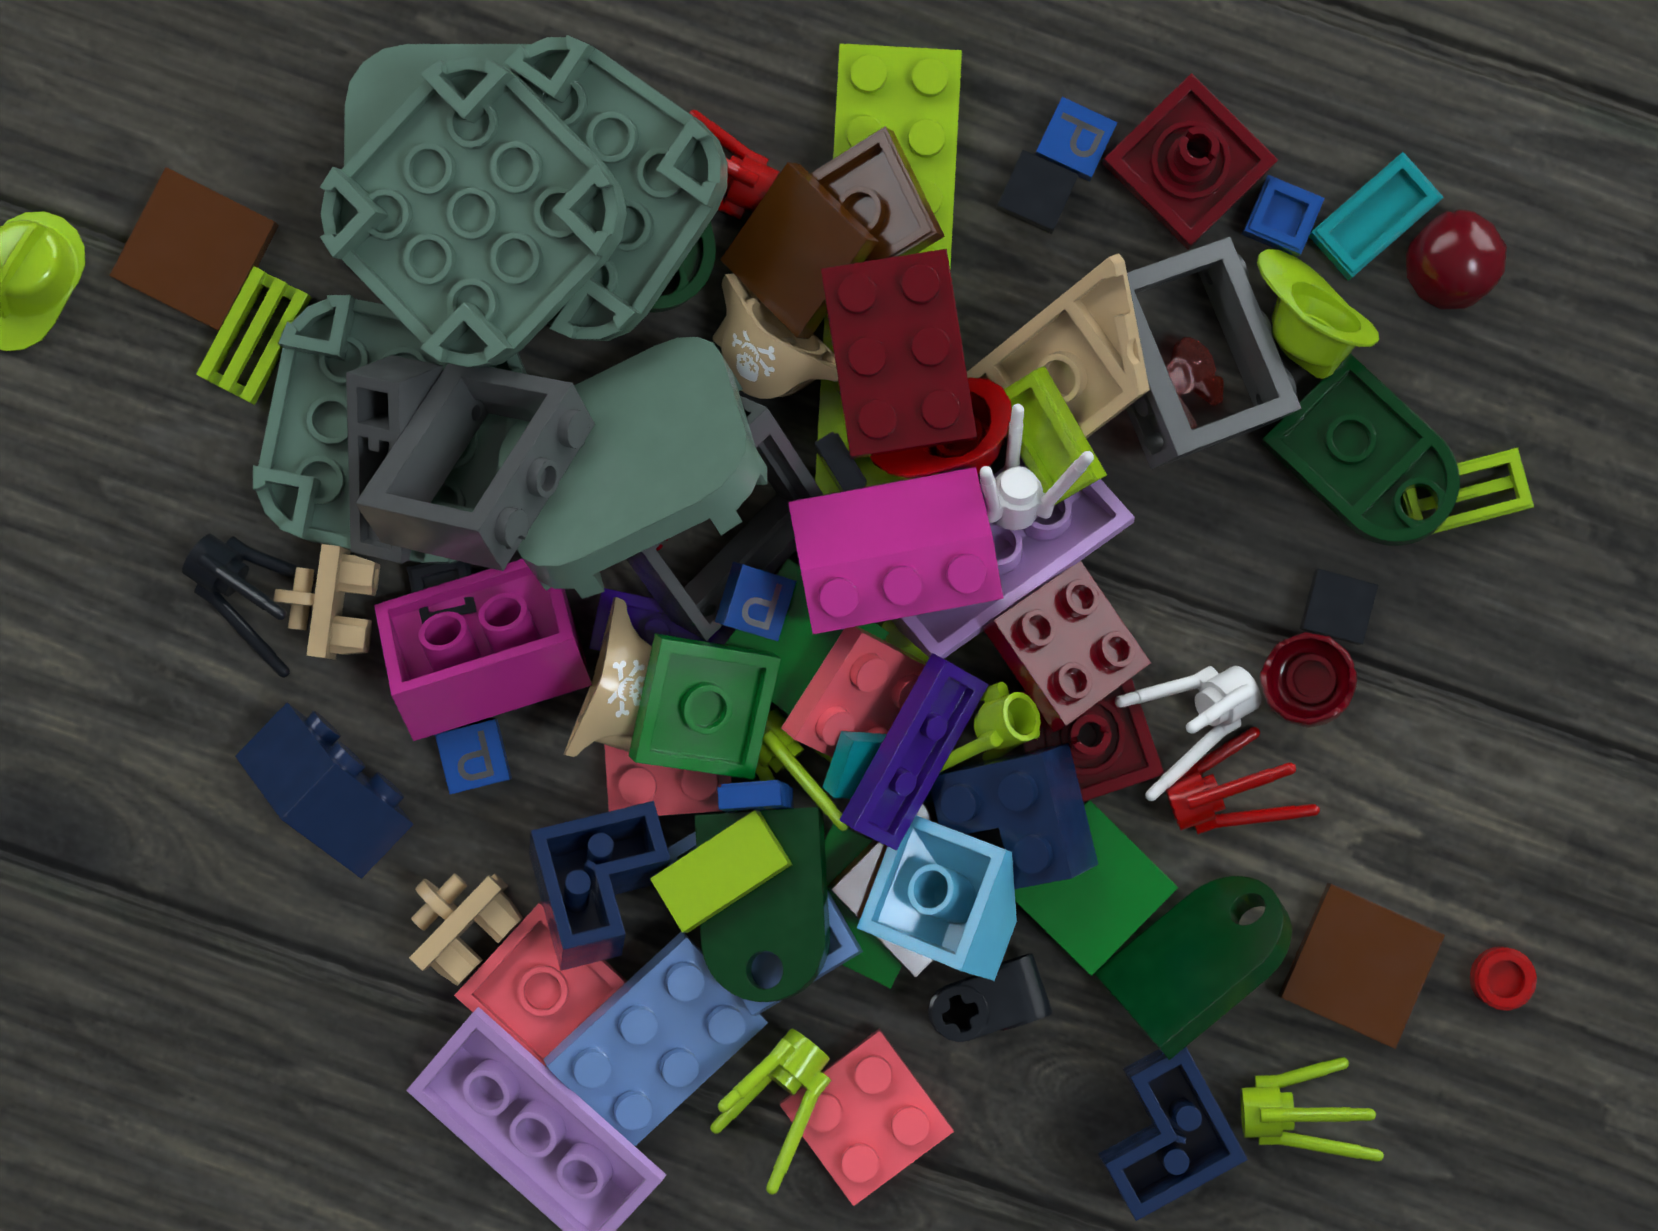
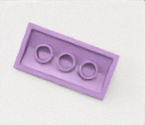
M1020 456V467L1027 468ZM1004 467L993 474L995 479L1003 472ZM1100 479L1056 504L1051 517L1042 518L1037 516L1032 525L1025 529L1014 531L1004 529L995 522L990 523L1004 599L898 618L892 621L898 630L928 657L934 653L944 659L981 633L985 625L1066 569L1080 562L1133 524L1135 517Z
M479 1007L468 1017L406 1090L562 1231H616L666 1176L659 1167L575 1092L568 1089L547 1067Z

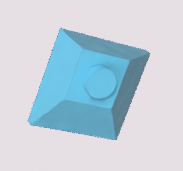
M915 816L897 851L887 847L857 929L959 971L995 981L1017 922L1012 852Z

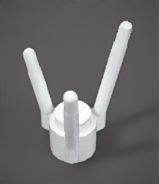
M1015 404L1012 407L1003 472L996 479L989 466H983L979 472L989 523L995 522L1004 529L1014 531L1029 527L1037 516L1042 518L1051 517L1055 503L1094 460L1092 452H1083L1046 493H1043L1041 482L1031 470L1020 467L1024 407L1021 404Z
M1208 666L1192 676L1142 688L1115 698V705L1122 708L1198 689L1200 692L1195 696V706L1199 715L1186 724V731L1194 734L1205 726H1214L1146 791L1145 797L1148 801L1156 800L1224 736L1241 727V718L1259 708L1261 704L1259 687L1254 678L1244 668L1232 666L1219 674L1212 666Z

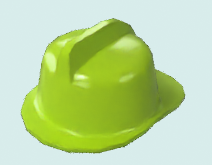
M45 211L25 212L7 220L3 226H0V350H25L42 341L55 325L68 299L80 281L85 268V246L78 231L63 217Z
M1266 249L1258 255L1257 265L1260 273L1278 296L1272 315L1273 337L1288 358L1316 378L1324 379L1334 373L1341 362L1347 358L1356 346L1372 347L1378 343L1379 332L1373 324L1349 306L1328 282L1309 265L1281 250Z

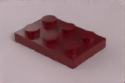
M947 249L821 268L850 458L856 459L976 440V426Z

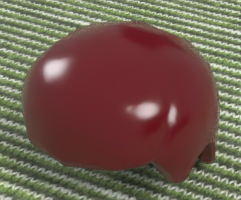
M1458 209L1454 212L1446 211L1436 216L1409 244L1406 253L1407 279L1418 296L1439 309H1465L1476 304L1490 293L1500 281L1501 276L1505 272L1507 246L1493 223L1476 212Z
M1304 632L1285 639L1274 646L1260 671V684L1268 707L1287 723L1310 728L1330 723L1349 707L1357 687V671L1349 652L1333 638Z

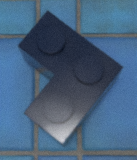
M287 702L235 757L282 821L362 879L414 825L398 805L404 799V795L381 773L376 772L371 779L361 771L366 767L364 763L348 747L337 741L341 737L340 733L318 712L313 711L306 717Z
M1069 743L957 766L939 773L930 789L940 825L964 834L999 828L1004 849L1012 852L1014 889L1072 879L1099 865Z
M654 801L531 830L529 856L560 971L622 955L626 934L615 895L652 886L653 883L650 878L667 868L670 864L669 852Z
M1187 1047L1171 1060H1168L1161 1050L1158 1049L1123 1068L1152 1124L1100 1152L1098 1155L1136 1221L1248 1160Z

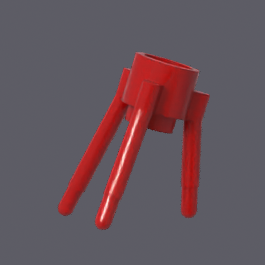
M691 110L689 113L703 122L719 139L720 144L735 155H732L730 159L726 158L728 162V179L725 193H727L726 198L723 197L718 210L741 220L746 209L754 212L778 177L780 171L767 165L768 158L747 148L698 110Z
M1257 727L1249 728L1201 758L1170 788L1165 790L1180 831L1194 826L1197 835L1221 827L1316 816L1319 814L1320 808L1316 804L1215 814V812L1226 809L1223 801L1224 798L1263 786L1296 772L1295 764L1289 762L1221 785L1217 784L1213 774L1201 777L1203 773L1260 736V730Z

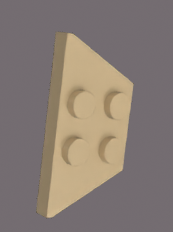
M1118 253L1104 260L968 370L967 377L989 379L1005 389L1032 371L1045 366L1086 439L1146 394L1150 389L1125 261Z

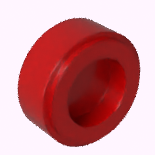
M1493 947L1482 952L1473 962L1470 970V984L1476 997L1484 1004L1499 1010H1514L1526 1004L1534 994L1537 975L1530 959L1520 951L1508 947Z

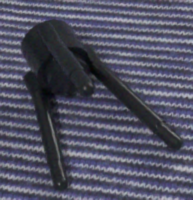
M211 533L207 534L193 547L187 556L182 573L197 583L194 593L212 604L280 677H287L290 674L289 668L221 593L229 597L237 591L276 619L283 620L287 616L286 610L245 580L249 566L243 563V561L251 562L294 579L297 566L252 549L234 536L224 543ZM315 573L313 577V584L317 582V575Z

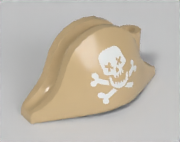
M725 274L722 280V289L727 315L712 339L721 347L722 356L743 388L741 391L759 399H771L795 394L818 379L838 381L834 353L816 335L812 334L809 339L796 338L735 274Z
M618 597L613 598L592 679V686H590L563 755L575 757L594 741L627 752L630 751L652 646L645 642L635 631L627 612L626 603Z

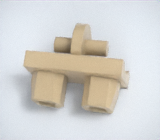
M322 544L315 594L311 593L314 569L296 567L293 591L275 589L274 602L291 605L289 629L306 631L309 607H313L306 656L336 660L337 654L349 655L369 652L372 621L343 617L342 611L345 593L376 595L380 564L356 555H350L351 551L341 546Z
M454 873L440 888L427 879H423L417 885L415 890L426 903L411 917L412 921L425 931L438 916L445 920L409 957L422 971L432 967L441 976L457 986L460 985L483 961L460 936L476 922L497 943H500L524 919L513 902L503 893L508 885L496 873L492 876H487L459 907L453 901L467 887V884L457 874Z

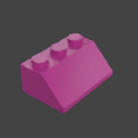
M976 467L788 501L813 634L1004 599L992 531Z
M523 559L508 563L504 571L488 569L374 605L391 696L413 741L592 686L581 639L565 589H554L551 587L546 591ZM465 597L474 598L477 612L464 615L450 611L440 612L431 616L422 624L420 608L428 606L430 613L465 605Z

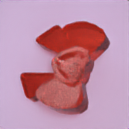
M1184 337L1175 343L1171 360L1165 366L1190 427L1194 429L1197 427V423L1181 397L1193 390L1210 405L1216 406L1223 401L1224 381L1220 376H1213L1216 366L1209 350L1199 341L1191 337Z

